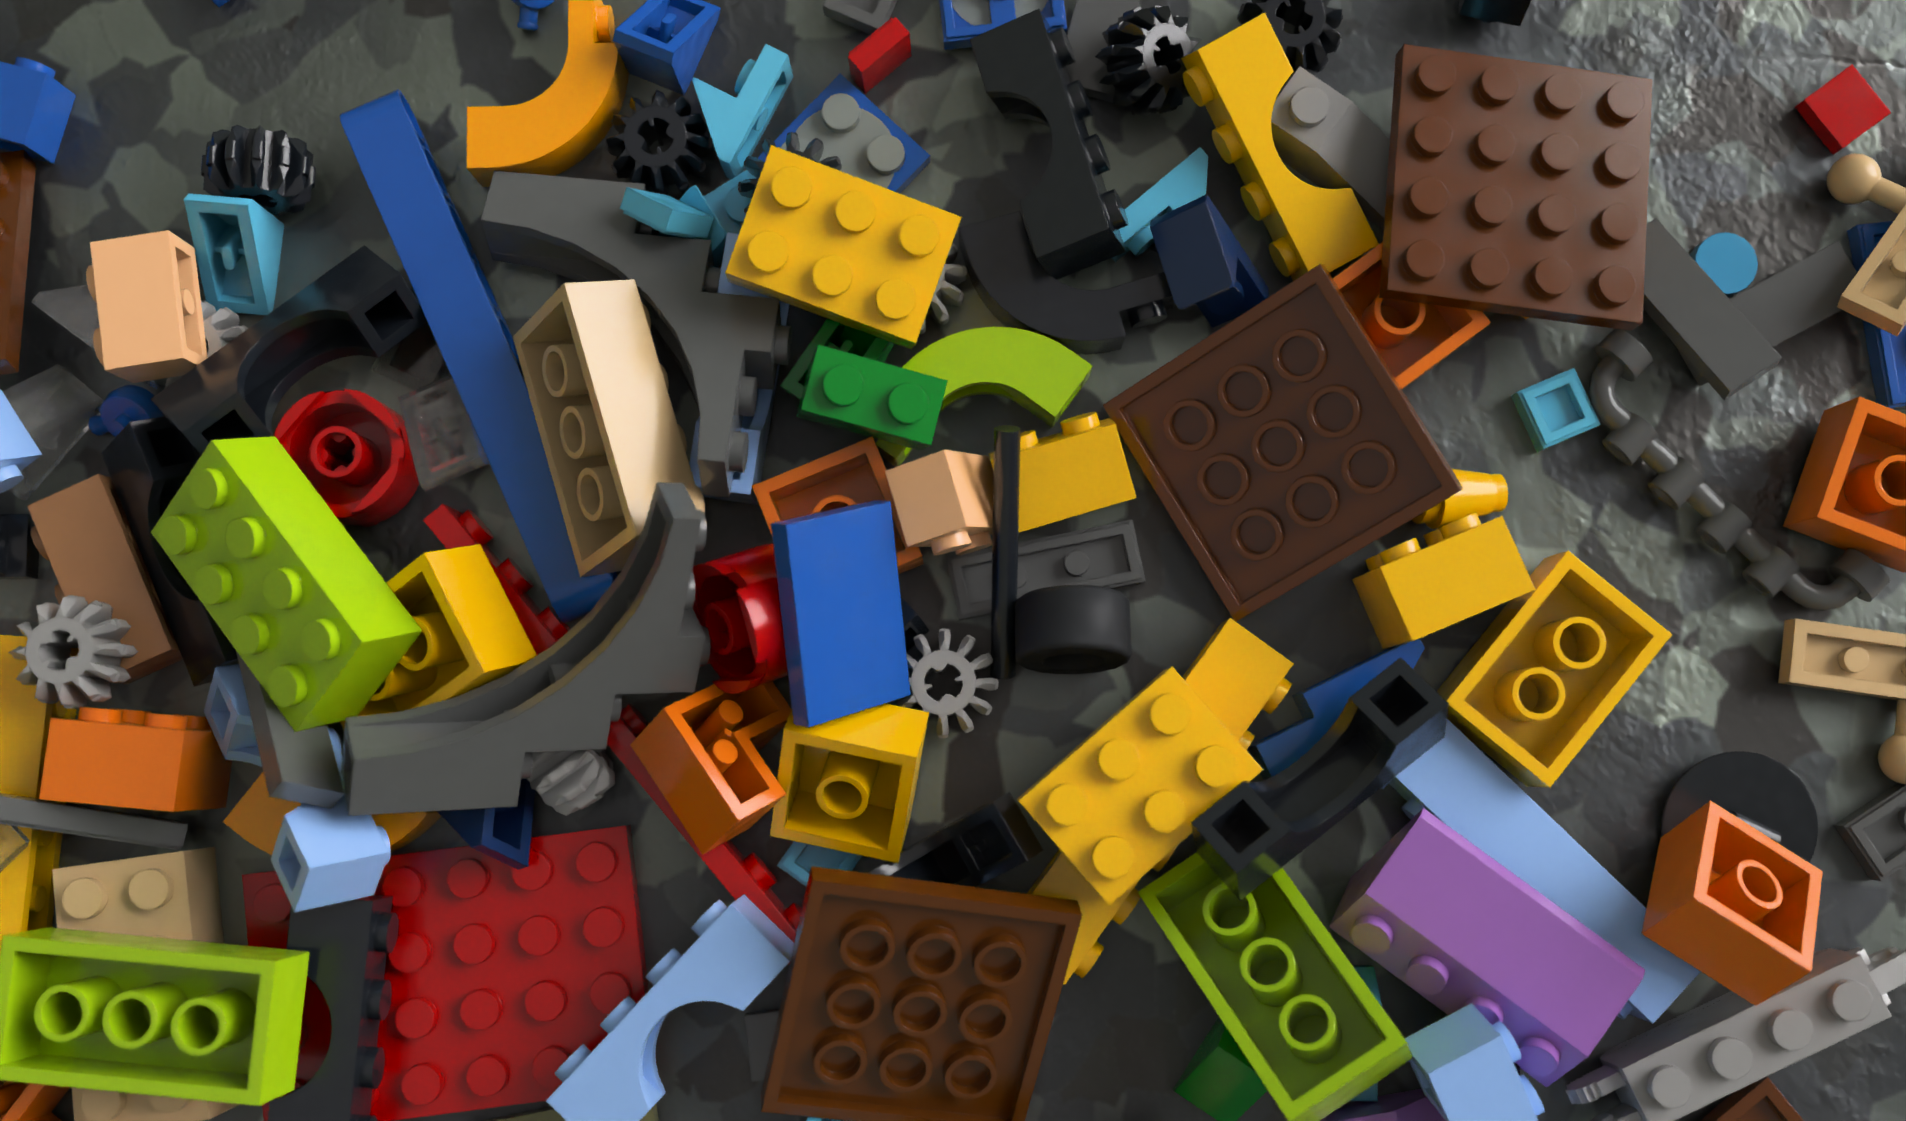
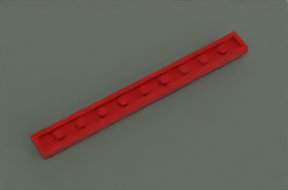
M441 504L423 519L446 549L481 544L537 655L550 648L570 630L567 623L564 624L552 607L548 606L541 611L526 593L534 585L524 571L510 557L501 562L493 553L487 543L494 536L473 511L468 509L461 514L459 511ZM629 703L625 708H621L619 721L610 723L607 745L731 896L737 900L745 894L784 934L795 942L801 907L795 902L789 907H785L771 890V887L777 883L775 876L754 852L745 858L733 842L728 840L702 855L630 746L649 723L632 704Z

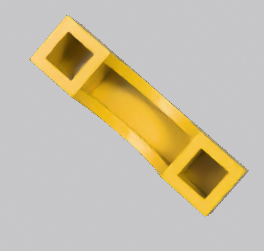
M1265 12L1181 58L1187 71L1183 72V81L1186 89L1199 107L1205 105L1216 127L1212 130L1214 144L1226 163L1232 164L1234 162L1245 184L1240 188L1243 202L1255 220H1263L1273 240L1269 244L1270 255L1278 270L1285 277L1291 276L1294 281L1319 264H1324L1330 273L1379 245L1352 188L1324 189L1307 184L1288 170L1276 151L1271 131L1272 111L1277 95L1294 71Z

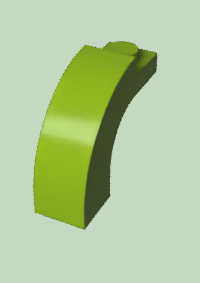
M993 326L969 329L946 336L918 352L902 368L948 381L940 413L952 403L965 397L991 394L1015 401L1053 428L1088 381L1093 366L1072 350L1044 335L1024 329ZM880 439L876 442L880 455L895 467L900 466L913 449Z

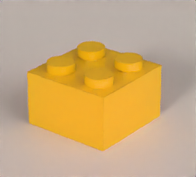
M1476 512L1423 535L1428 546L1421 549L1417 539L1413 538L1366 559L1365 562L1369 572L1352 579L1382 649L1412 642L1536 590L1503 516L1481 524Z
M884 703L812 727L794 725L793 712L791 710L783 731L777 781L786 792V795L773 808L770 836L899 863L912 813L929 712Z

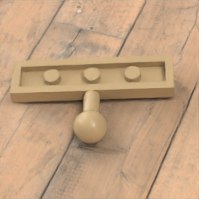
M1849 154L1838 159L1828 172L1827 187L1831 195L1836 200L1845 204H1859L1869 200L1897 213L1898 216L1842 293L1837 307L1898 336L1906 325V188L1883 178L1878 163L1871 157L1864 154Z
M1796 618L1785 620L1778 683L1897 700L1894 735L1887 738L1881 745L1878 752V763L1883 773L1889 779L1897 783L1906 784V634Z

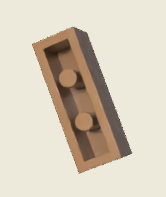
M101 474L94 475L27 505L35 524L31 528L33 543L39 553L46 560L50 561L58 580V584L55 585V595L59 605L62 598L68 595L84 597L88 604L95 600L106 602L113 607L111 619H123L132 626L120 640V643L133 645L138 653L130 658L122 657L120 666L126 669L131 679L120 684L132 683L183 659L110 477Z

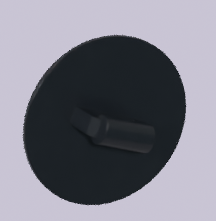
M1732 751L1708 757L1688 769L1675 783L1667 797L1661 818V837L1711 800L1810 863L1814 854L1818 837V819L1812 797L1804 783L1792 770L1768 756L1754 752Z

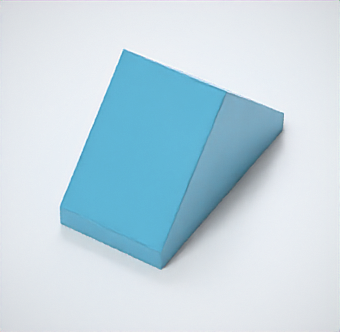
M188 193L184 198V204L205 300L215 306L216 311L227 307L235 313L268 315L274 309L285 224L253 199Z

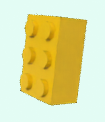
M771 145L725 271L726 277L730 283L771 298H777L784 303L912 349L917 342L961 216Z
M481 544L424 552L386 582L422 629V632L358 716L401 712L455 698L506 676L537 656ZM346 720L340 721V723H341V725H342L344 731H345V721H346Z
M1569 550L1546 557L1541 561L1530 575L1536 590L1514 598L1507 603L1436 691L1449 704L1447 719L1470 741L1525 786L1550 788L1672 636L1668 630Z
M1171 666L1158 674L1020 795L1017 801L1100 897L1110 906L1193 832L1191 826L1193 820L1244 780L1250 782L1263 769Z

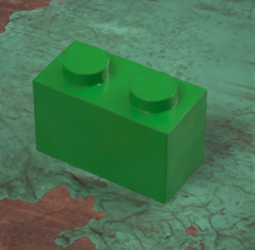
M818 345L812 354L796 417L869 437L873 436L876 439L921 451L932 443L948 381Z

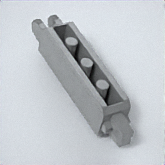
M1860 947L1848 951L1834 948L1815 951L1813 954L1812 972L1759 1005L1754 1006L1730 991L1607 1050L1600 1057L1603 1064L1602 1067L1570 1082L1569 1085H1566L1567 1090L1565 1091L1572 1104L1590 1103L1597 1100L1600 1096L1616 1091L1622 1104L1593 1117L1589 1121H1675L1892 1017L1887 1007L1891 1004L1887 993L1906 983V949L1898 950L1896 947H1886L1870 955H1867L1865 949Z

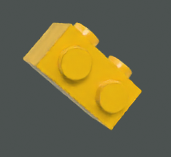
M1089 412L1061 421L1062 432L1037 439L1035 430L1020 433L1019 533L1137 498L1116 423L1113 420L1107 418L1099 421L1097 412ZM994 452L989 453L992 468L994 466Z

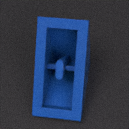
M703 0L646 1L614 31L613 42L628 73L685 96L719 19L721 8Z

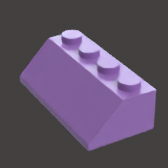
M1424 808L1350 878L1329 928L1447 1015L1472 1003L1491 1024L1501 1021L1511 1033L1522 1056L1521 1059L1514 1063L1519 1065L1523 1071L1546 1088L1589 1057L1643 980L1645 969Z

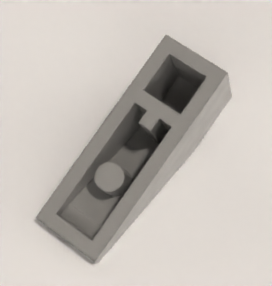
M1299 66L1276 98L1272 111V138L1280 159L1321 188H1352L1366 219L1384 230L1390 139L1351 100Z

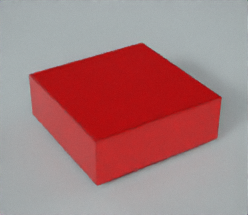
M896 17L894 19L890 18L848 53L851 79L864 94L869 92L912 56L910 32Z
M1853 64L1795 106L1796 110L1833 155L1892 113Z

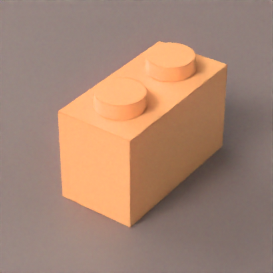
M169 230L90 242L92 265L87 267L86 281L89 292L97 303L99 328H96L94 331L93 344L97 358L104 366V370L131 383L183 376L206 360L208 356L195 248Z
M941 450L885 471L907 547H931L933 555H941L953 551L956 552V555H963L992 545L990 535L993 533V469L989 456Z

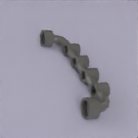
M1613 329L1596 346L1595 350L1601 361L1591 375L1588 392L1595 413L1611 430L1602 440L1603 445L1616 459L1628 466H1631L1640 457L1658 475L1648 486L1656 497L1667 506L1678 510L1687 501L1705 519L1695 528V531L1711 548L1725 554L1732 546H1735L1752 562L1742 572V575L1754 589L1768 598H1773L1781 590L1789 598L1805 608L1825 611L1840 608L1855 597L1871 602L1890 583L1886 572L1875 561L1853 548H1848L1829 567V572L1835 581L1827 585H1817L1809 581L1800 572L1799 565L1789 554L1779 547L1770 544L1752 527V521L1741 509L1723 500L1705 483L1704 476L1694 465L1684 458L1676 456L1658 439L1657 432L1646 420L1635 413L1629 412L1616 398L1615 386L1620 377L1633 382L1653 362L1651 354L1643 344L1628 332L1621 329Z

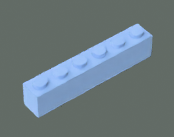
M1448 719L1445 737L1381 788L1384 789L1390 784L1407 801L1401 809L1410 819L1423 808L1644 968L1643 980L1617 1015L1619 1018L1624 1020L1630 1014L1647 1022L1654 1023L1701 972L1642 935L1646 907Z

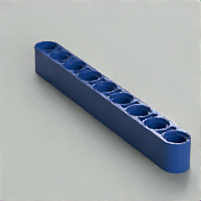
M399 89L340 114V121L546 594L556 614L566 624L588 614L618 576L616 572L580 577L513 337L419 123L402 92Z

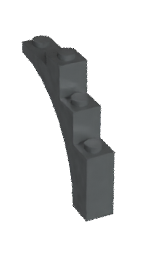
M494 170L481 218L492 260L541 268L578 282L635 279L641 302L646 306L650 315L651 331L659 338L681 368L699 410L700 424L697 461L703 495L730 498L734 472L744 473L747 464L748 433L741 432L743 416L754 417L758 388L774 390L778 364L789 365L792 327L781 325L779 299L717 293L721 267H714L711 240L659 236L658 230L624 214V210L620 209L626 187L646 191L645 184Z
M656 483L643 531L621 573L592 610L550 648L506 676L455 698L401 712L347 717L345 721L341 776L349 816L515 807L518 804L521 779H528L532 774V752L606 749L610 723L617 722L620 719L622 708L621 694L695 692L700 665H706L710 656L708 628L700 625L692 608L695 600V579L692 572L695 552H701L705 546L707 527L703 511L696 509L684 483Z

